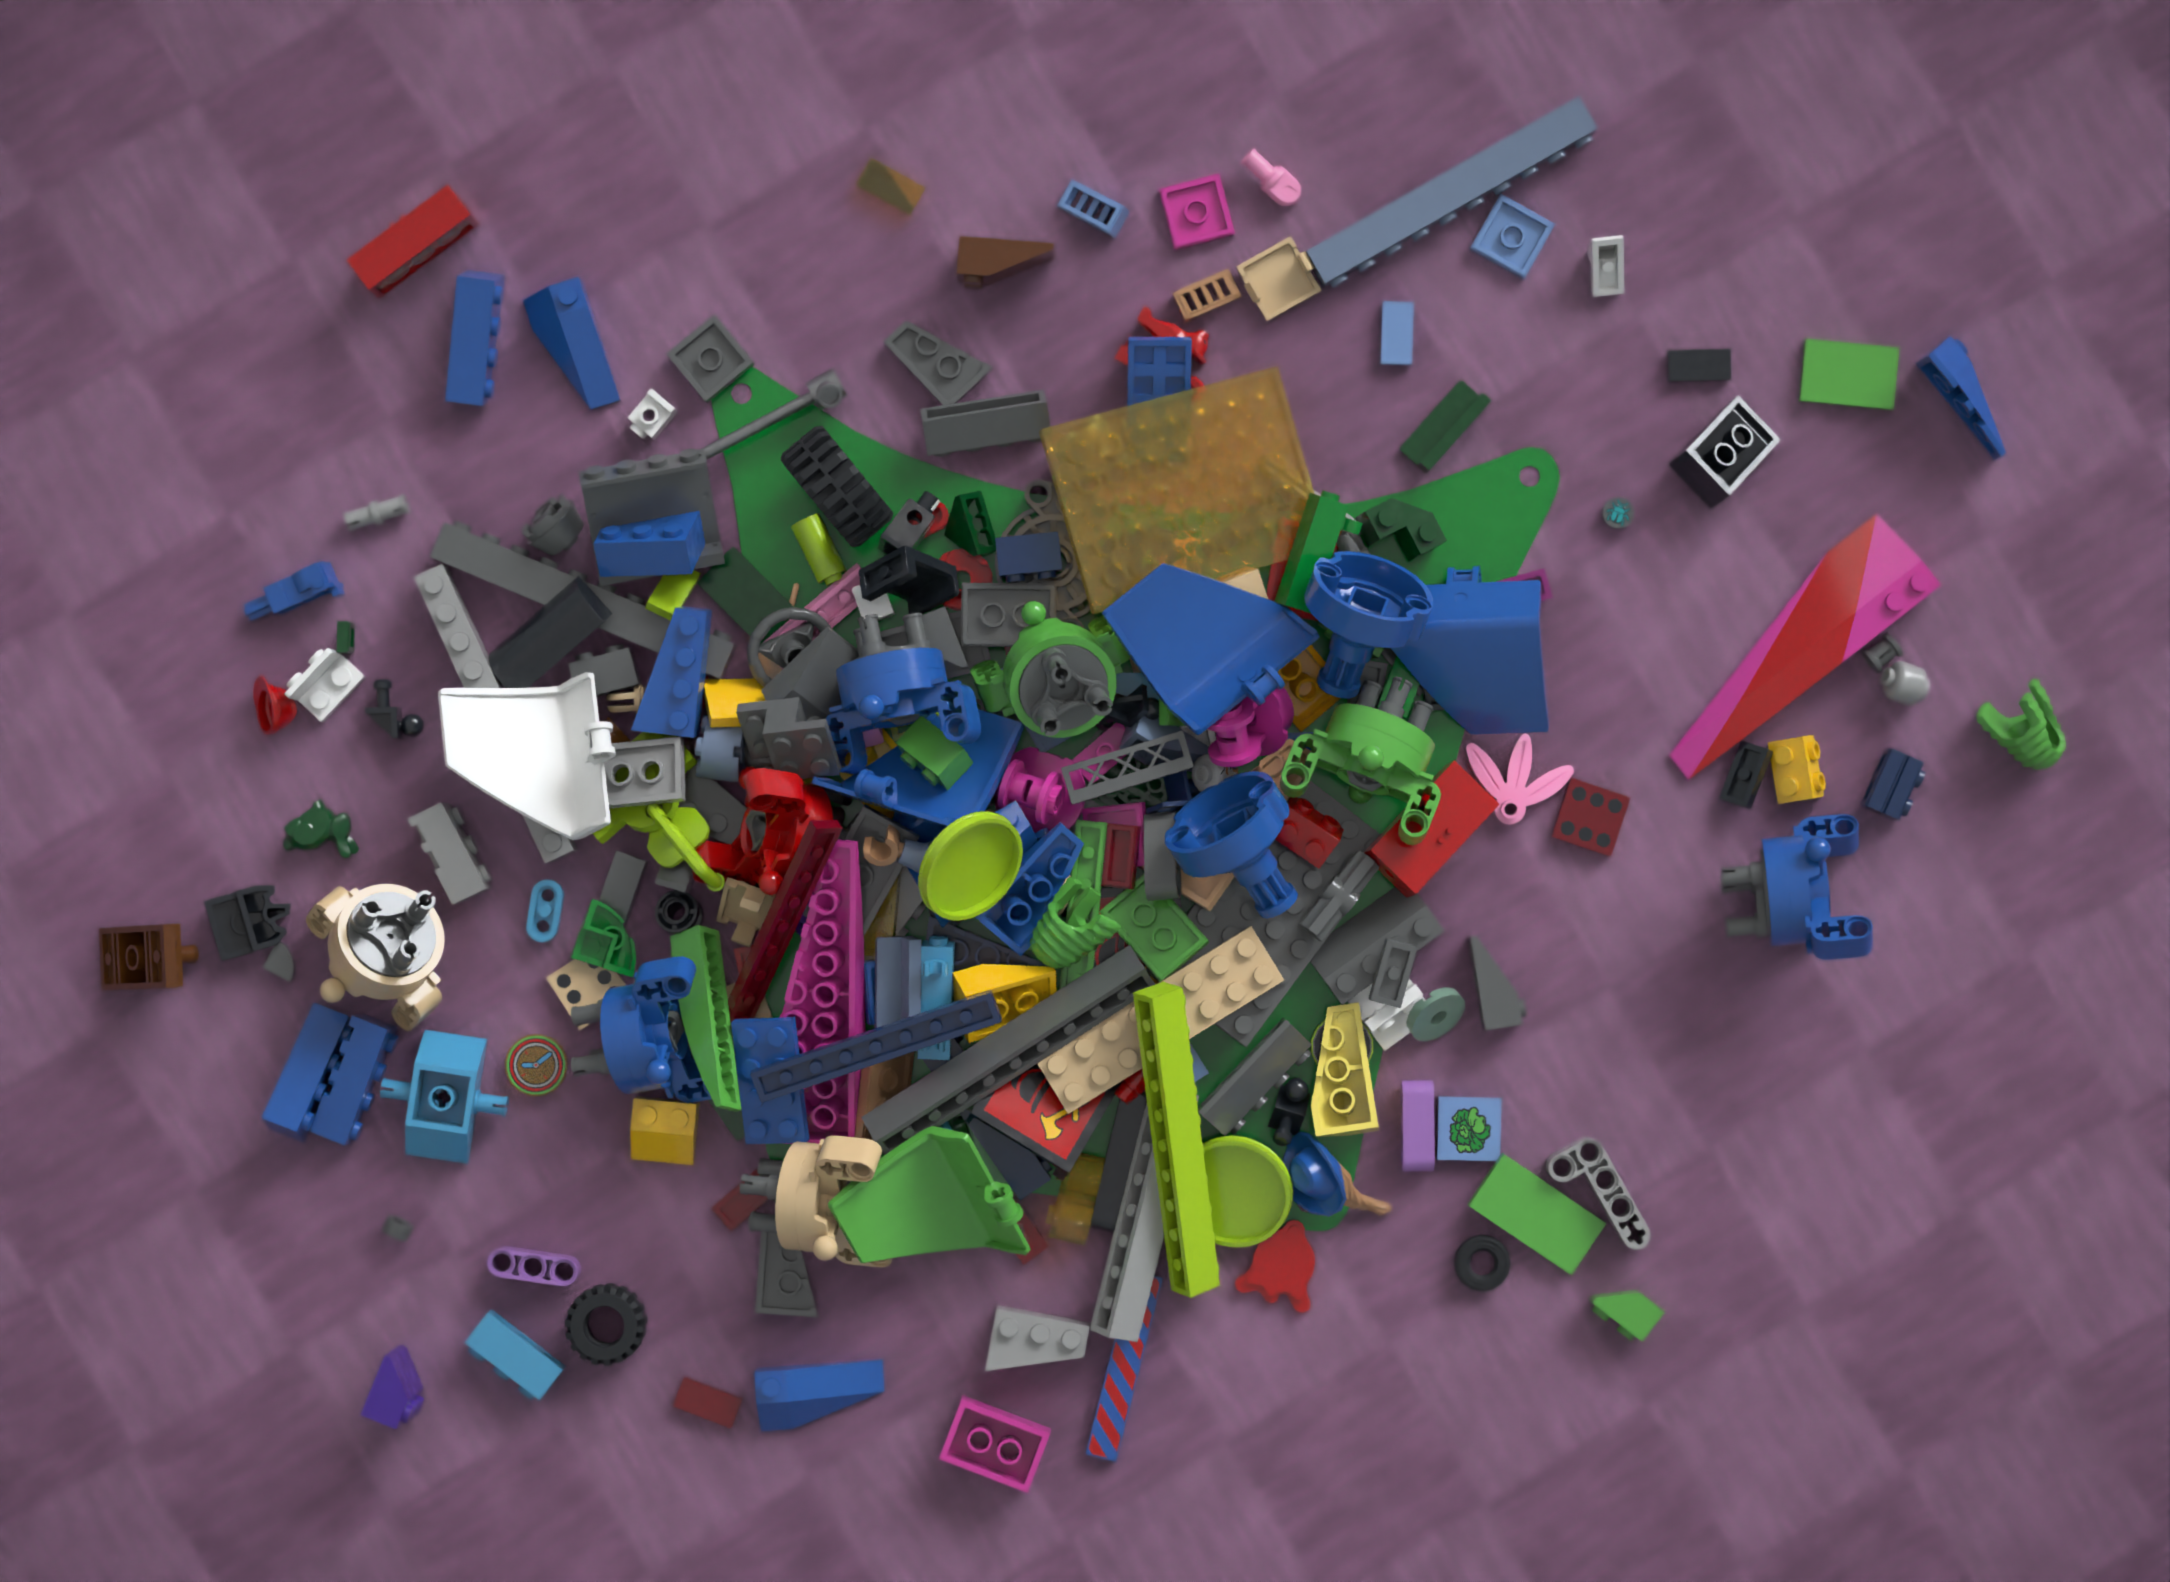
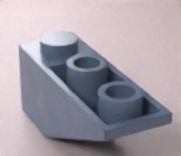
M1143 716L1133 726H1126L1119 749L1179 732L1182 729L1177 726H1159V718L1150 720ZM1183 731L1194 764L1198 757L1208 754L1209 746ZM1175 739L1166 742L1160 755L1169 760L1184 757L1179 740ZM1160 744L1148 749L1157 752ZM1144 750L1137 751L1132 756L1145 765H1150L1154 758L1153 755ZM1157 758L1153 766L1165 763V761Z

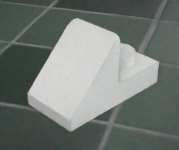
M1623 235L1592 238L1587 248V255L1591 263V292L1593 297L1624 294Z

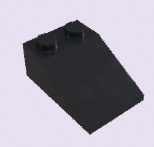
M1737 395L1683 447L1668 465L1712 509L1736 490L1781 439Z

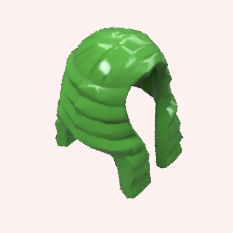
M2033 678L2028 683L2031 693H2025L2018 702L2024 714L2008 718L1999 713L1990 702H1984L1976 713V719L1981 724L1983 730L1988 731L1991 738L1997 739L2001 747L2007 748L2008 753L2012 754L2016 761L2021 762L2023 767L2041 770L2047 769L2058 762L2066 748L2065 735L2061 731V724L2057 723V717L2053 714V706L2050 704V698L2046 694V690L2040 685L2039 679Z
M1071 877L1059 888V891L1054 895L1053 901L1048 904V910L1043 913L1042 919L1038 920L1037 926L1033 929V936L1030 939L1032 952L1036 958L1054 969L1071 967L1072 963H1078L1082 956H1087L1089 951H1094L1098 948V945H1103L1105 939H1111L1114 933H1117L1121 928L1116 921L1101 914H1098L1093 920L1086 923L1085 918L1101 898V894L1090 887H1086L1084 892L1072 904L1068 912L1067 923L1059 918L1058 912L1062 910L1083 885L1079 880Z

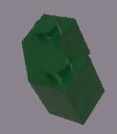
M1393 498L1363 512L1354 519L1363 523L1360 532L1368 547L1395 534L1408 561L1437 548L1447 541L1433 513Z

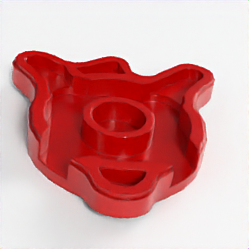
M1295 1219L1289 1220L1271 1237L1257 1244L1250 1267L1235 1280V1286L1239 1292L1258 1291L1268 1303H1275L1280 1294H1286L1297 1312L1304 1313L1310 1309L1311 1302L1307 1292V1285L1314 1272L1315 1255L1305 1236L1303 1224Z

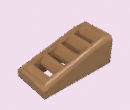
M1229 269L1172 293V298L1185 324L1242 297ZM1221 279H1224L1230 295L1226 297L1218 283ZM1213 285L1219 300L1213 301L1207 286ZM1200 289L1208 303L1205 306H1202L1196 294V291ZM1187 295L1191 296L1196 307L1193 311L1190 310L1185 299Z

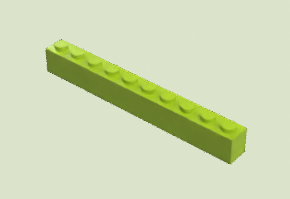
M1161 982L1133 992L1171 1291L1192 1298L1220 1286L1219 1264L1216 1257V1237L1212 1225V1207L1209 1201L1208 1176L1204 1161L1205 1149L1202 1144L1201 1118L1198 1113L1197 1087L1194 1081L1193 1057L1189 1041L1190 1030L1187 1024L1185 1009L1186 998L1183 993V987Z

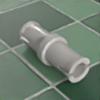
M404 494L382 502L374 500L369 503V506L344 512L345 524H349L347 528L350 532L371 524L379 526L384 524V520L409 514L408 501L405 502L407 498Z

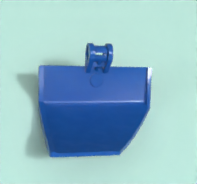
M1473 566V569L1456 570L1455 567H1448L1446 584L1426 585L1433 597V607L1421 638L1418 641L1409 640L1404 647L1391 649L1437 703L1471 735L1548 732L1549 717L1540 630L1541 582L1539 580L1482 582L1480 566Z
M978 709L981 723L980 737L972 744L958 743L965 749L973 764L949 790H946L939 783L935 786L930 784L921 775L922 770L917 766L911 769L900 758L902 752L898 746L866 766L860 773L852 775L841 783L827 777L814 776L812 784L839 795L946 828L962 816L986 810L1010 763L1024 729V724ZM938 715L931 723L942 731L940 716ZM964 721L959 725L958 728L960 736L965 731Z

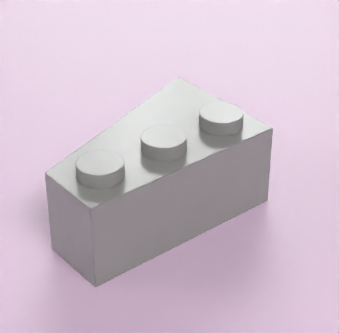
M441 802L407 818L411 827L416 826L423 841L420 845L425 853L428 852L435 866L434 871L452 905L462 903L491 889L488 883L492 880L491 874L484 863L480 865L475 855V853L479 852L473 837L471 835L466 836L462 825L465 824V819L458 806L453 808L451 803Z
M997 1305L985 1371L1084 1358L1090 1322Z

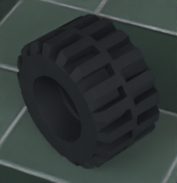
M615 1283L595 1285L580 1294L567 1311L568 1317L565 1319L564 1327H567L565 1335L566 1339H570L572 1343L570 1348L573 1352L577 1351L580 1354L579 1358L582 1360L588 1359L593 1365L604 1364V1366H611L613 1363H620L630 1357L641 1345L643 1338L646 1336V1323L648 1319L647 1315L644 1314L645 1307L643 1302L639 1303L637 1300L638 1296L634 1292L631 1294L627 1291V1287L623 1285L618 1287L615 1286ZM598 1307H611L618 1311L623 1318L624 1332L614 1342L600 1341L590 1331L589 1316Z

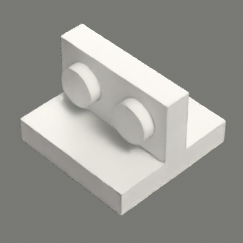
M1410 979L1401 1008L1369 1000L1372 984L1348 1001L1349 1004L1359 1002L1362 1022L1384 1051L1410 1033L1406 1024L1409 1012L1419 1000L1423 999L1426 1001L1422 996L1423 993Z

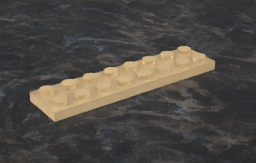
M1249 926L1161 982L1183 987V993L1186 998L1185 1009L1190 1039L1283 982L1284 978L1252 926ZM1134 1002L1037 1063L1067 1114L1142 1069Z

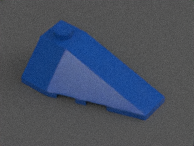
M579 276L547 286L524 299L523 302L533 332L590 410L621 401L584 283Z
M1949 336L1915 364L1991 457L1996 460L2005 455L2006 451L1971 360L1967 356L1968 350L1960 340H1954Z
M883 1359L760 1367L754 1372L756 1405L761 1431L794 1429L885 1391Z

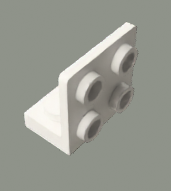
M327 648L325 651L322 649L318 650L308 661L310 667L303 674L300 672L296 673L288 681L286 686L289 689L284 693L289 699L298 700L320 722H324L366 678L343 654Z

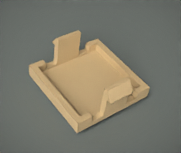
M1291 236L1236 266L1238 273L1245 283V289L1253 303L1257 304L1266 322L1322 291L1311 274V270L1315 267L1306 251L1301 253L1298 251Z
M728 877L724 885L716 921L726 925L729 921L736 923L737 927L731 941L750 947L755 933L760 931L776 895H767L760 888Z

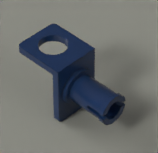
M1186 770L1164 777L1168 802H1162L1147 808L1146 812L1151 814L1178 811L1192 799L1191 797H1195L1200 793L1195 787L1193 780L1188 779Z

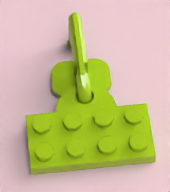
M641 732L632 741L672 738L678 736ZM684 745L686 773L697 764V760ZM658 764L650 765L646 769V779L652 780L658 776L660 771ZM622 767L617 770L615 774L616 782H624L629 776V769ZM679 802L610 808V824L592 833L601 844H604L626 824L635 831L650 832L647 849L662 867L673 868L685 860L711 891H720L725 885L724 877L719 873H715L696 851L707 840L710 828L706 820L695 808L678 807Z

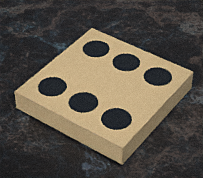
M574 959L546 977L570 1016L572 1007L596 1004L598 1000L603 999L608 989L626 985L619 973ZM584 1024L577 1027L580 1031L590 1024Z

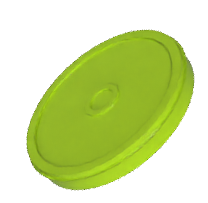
M988 811L967 814L944 828L930 844L919 869V892L927 908L942 918L960 921L976 917L994 906L1007 893L1021 866L1023 846L1016 828L1004 816Z
M1222 1136L1204 1142V1161L1208 1176V1193L1212 1207L1211 1217L1213 1232L1216 1237L1215 1244L1238 1248L1252 1246L1265 1241L1282 1226L1292 1206L1293 1186L1285 1164L1270 1148L1247 1137Z

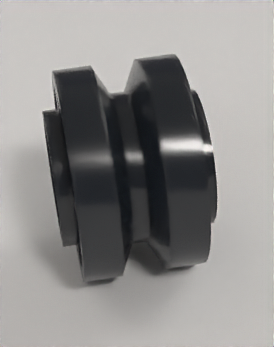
M672 890L665 893L658 900L655 907V918L658 925L672 936L694 926H702L704 910L702 905L690 893ZM685 908L684 916L679 920H674L676 911Z

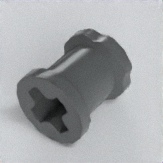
M1886 632L1882 635V640L1869 650H1862L1861 655L1871 669L1878 674L1882 671V666L1895 656L1901 657L1903 652L1896 640Z

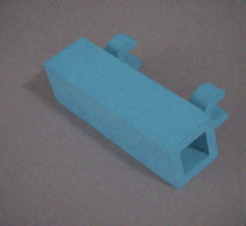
M930 936L929 940H923L921 1013L953 1002L952 972H954L955 942L948 941V937ZM952 1039L918 1050V1059L950 1060Z

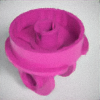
M1284 687L1281 690L1276 689L1265 698L1266 702L1261 706L1257 705L1247 696L1208 728V730L1216 733L1217 738L1208 748L1209 759L1212 763L1222 767L1243 766L1258 756L1275 753L1285 744L1288 739L1287 730L1292 725L1294 719V707Z
M1033 747L1024 748L1013 754L1003 778L994 793L996 810H1000L1016 800L1034 833L1043 828H1048L1050 831L1059 822L1070 829L1079 819L1085 801L1071 805L1061 768L1075 764V761L1056 754L1040 752L1038 748ZM1080 769L1069 772L1074 790L1086 787Z

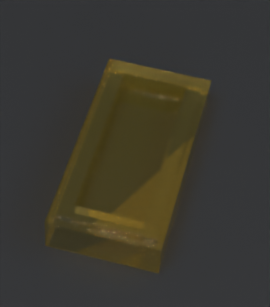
M872 157L856 183V186L909 216L914 212L926 190L924 186Z

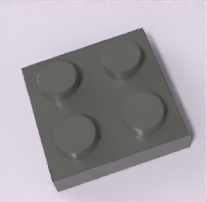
M715 314L666 353L706 403L710 402L755 365L754 361Z

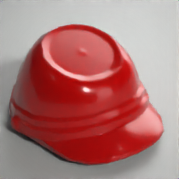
M259 675L253 686V699L257 719L264 734L274 735L291 724L296 717L297 706L294 699H289L284 694L287 690L269 684L264 676Z

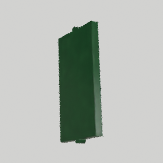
M734 546L724 554L725 564L712 566L697 582L749 636H751L759 622L769 614L783 608L794 607ZM789 619L772 626L760 644L788 622Z

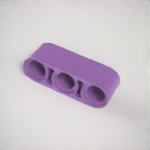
M1401 1080L1402 1172H1434L1433 1080Z
M502 1246L494 1250L487 1259L489 1272L494 1276L556 1286L572 1284L580 1277L582 1271L579 1260L571 1255ZM500 1253L506 1254L511 1260L510 1268L507 1270L500 1269L496 1264V1257ZM530 1258H536L541 1262L542 1270L540 1274H533L528 1271L527 1262ZM560 1263H568L572 1266L573 1276L570 1279L562 1278L559 1275L558 1266Z

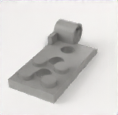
M672 737L612 743V746L615 747L616 756L604 762L609 809L685 801L683 738ZM658 764L660 768L658 776L652 780L646 779V769L650 765ZM627 767L629 769L628 778L624 782H616L615 774L617 770Z

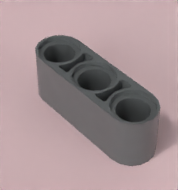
M1177 811L1145 813L1144 884L1148 901L1179 899L1181 897V867L1165 844V833L1174 826L1175 821L1173 818L1178 813Z

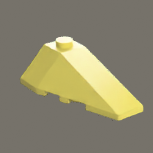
M1359 1002L1328 1007L1311 1102L1316 1137L1348 1136L1379 1131Z

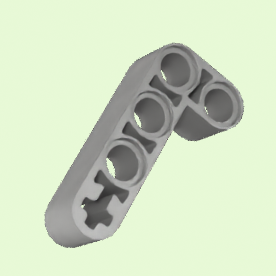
M1582 1137L1557 1150L1547 1158L1545 1162L1546 1172L1558 1182H1567L1582 1173L1584 1174L1611 1225L1624 1245L1634 1250L1643 1249L1648 1245L1651 1238L1650 1230L1599 1141L1591 1137ZM1587 1143H1593L1596 1148V1154L1590 1160H1584L1580 1154L1582 1146ZM1561 1158L1566 1159L1569 1165L1567 1172L1564 1175H1556L1553 1171L1555 1161ZM1608 1171L1611 1174V1182L1607 1187L1601 1188L1596 1183V1177L1600 1172ZM1616 1199H1624L1627 1204L1625 1212L1620 1215H1614L1611 1209L1612 1203ZM1629 1220L1635 1229L1641 1230L1638 1234L1639 1240L1628 1239L1627 1237L1631 1235L1630 1229L1624 1223L1619 1226V1223Z

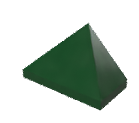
M981 491L961 494L955 497L944 536L972 556L996 552V537Z

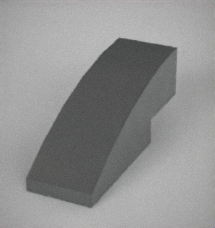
M616 850L599 901L612 908L623 919V926L626 928L649 861Z

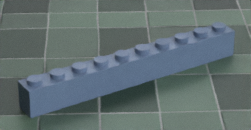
M1580 96L1308 249L1306 253L1315 267L1313 271L1322 287L1324 288L1331 284L1332 288L1343 284L1349 279L1347 274L1356 269L1361 273L1376 264L1374 259L1384 253L1387 257L1394 255L1403 249V242L1410 238L1416 242L1431 233L1428 229L1437 223L1444 226L1458 217L1456 212L1465 207H1467L1468 211L1475 209L1485 202L1484 196L1493 191L1497 196L1511 188L1510 182L1519 176L1525 180L1539 171L1537 166L1548 161L1550 165L1554 164L1566 156L1565 150L1574 145L1577 149H1580L1594 140L1592 135L1597 131L1598 127Z

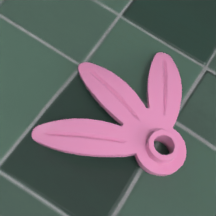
M1526 733L1520 736L1513 749L1508 765L1506 783L1496 764L1484 750L1475 743H1469L1466 747L1469 762L1474 773L1486 790L1500 804L1494 812L1498 820L1504 824L1518 823L1525 815L1526 806L1536 804L1554 795L1568 782L1574 773L1571 765L1561 766L1541 775L1525 787L1532 764L1531 738ZM1509 803H1513L1516 806V811L1512 815L1505 813V806Z

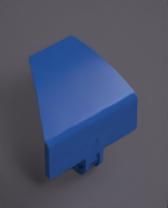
M1165 563L1158 566L1102 612L1120 643L1164 705L1196 735L1202 734L1247 696L1259 706L1265 703V698L1276 689L1281 690L1285 686L1278 671L1319 638L1318 632L1287 606L1215 579Z

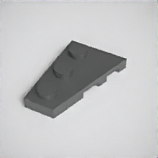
M908 321L901 324L883 341L884 345L941 405L958 403L993 370V367L987 363L977 360L968 355V353L951 346Z
M696 764L688 771L685 779V801L679 802L678 807L695 808L709 825V837L732 844L740 833L741 823L747 807L714 779L696 777Z
M761 1232L755 1313L818 1318L803 1252L784 1249L775 1233Z

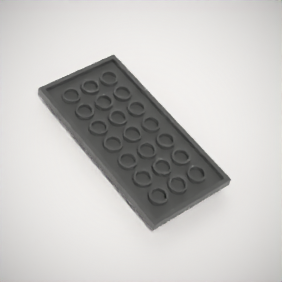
M1310 781L1306 792L1297 798L1308 800L1315 810L1324 816L1329 815L1335 818L1344 831L1340 842L1320 869L1274 840L1269 849L1277 860L1279 871L1298 893L1295 903L1278 916L1267 919L1262 918L1255 909V901L1247 889L1241 886L1234 877L1211 911L1195 903L1186 914L1208 939L1209 943L1178 970L1249 926H1252L1284 978L1283 982L1215 1023L1217 1027L1244 1047L1248 1046L1342 919V916L1322 941H1318L1304 931L1299 925L1300 922L1319 900L1318 896L1326 884L1335 875L1338 876L1357 851L1363 853L1380 835L1312 781ZM1146 968L1148 974L1158 981L1152 972Z

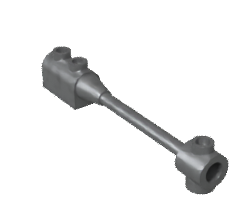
M832 368L806 382L809 392L701 448L704 449L706 460L815 402L820 411L824 408H834L839 405L841 400L848 395L835 370Z

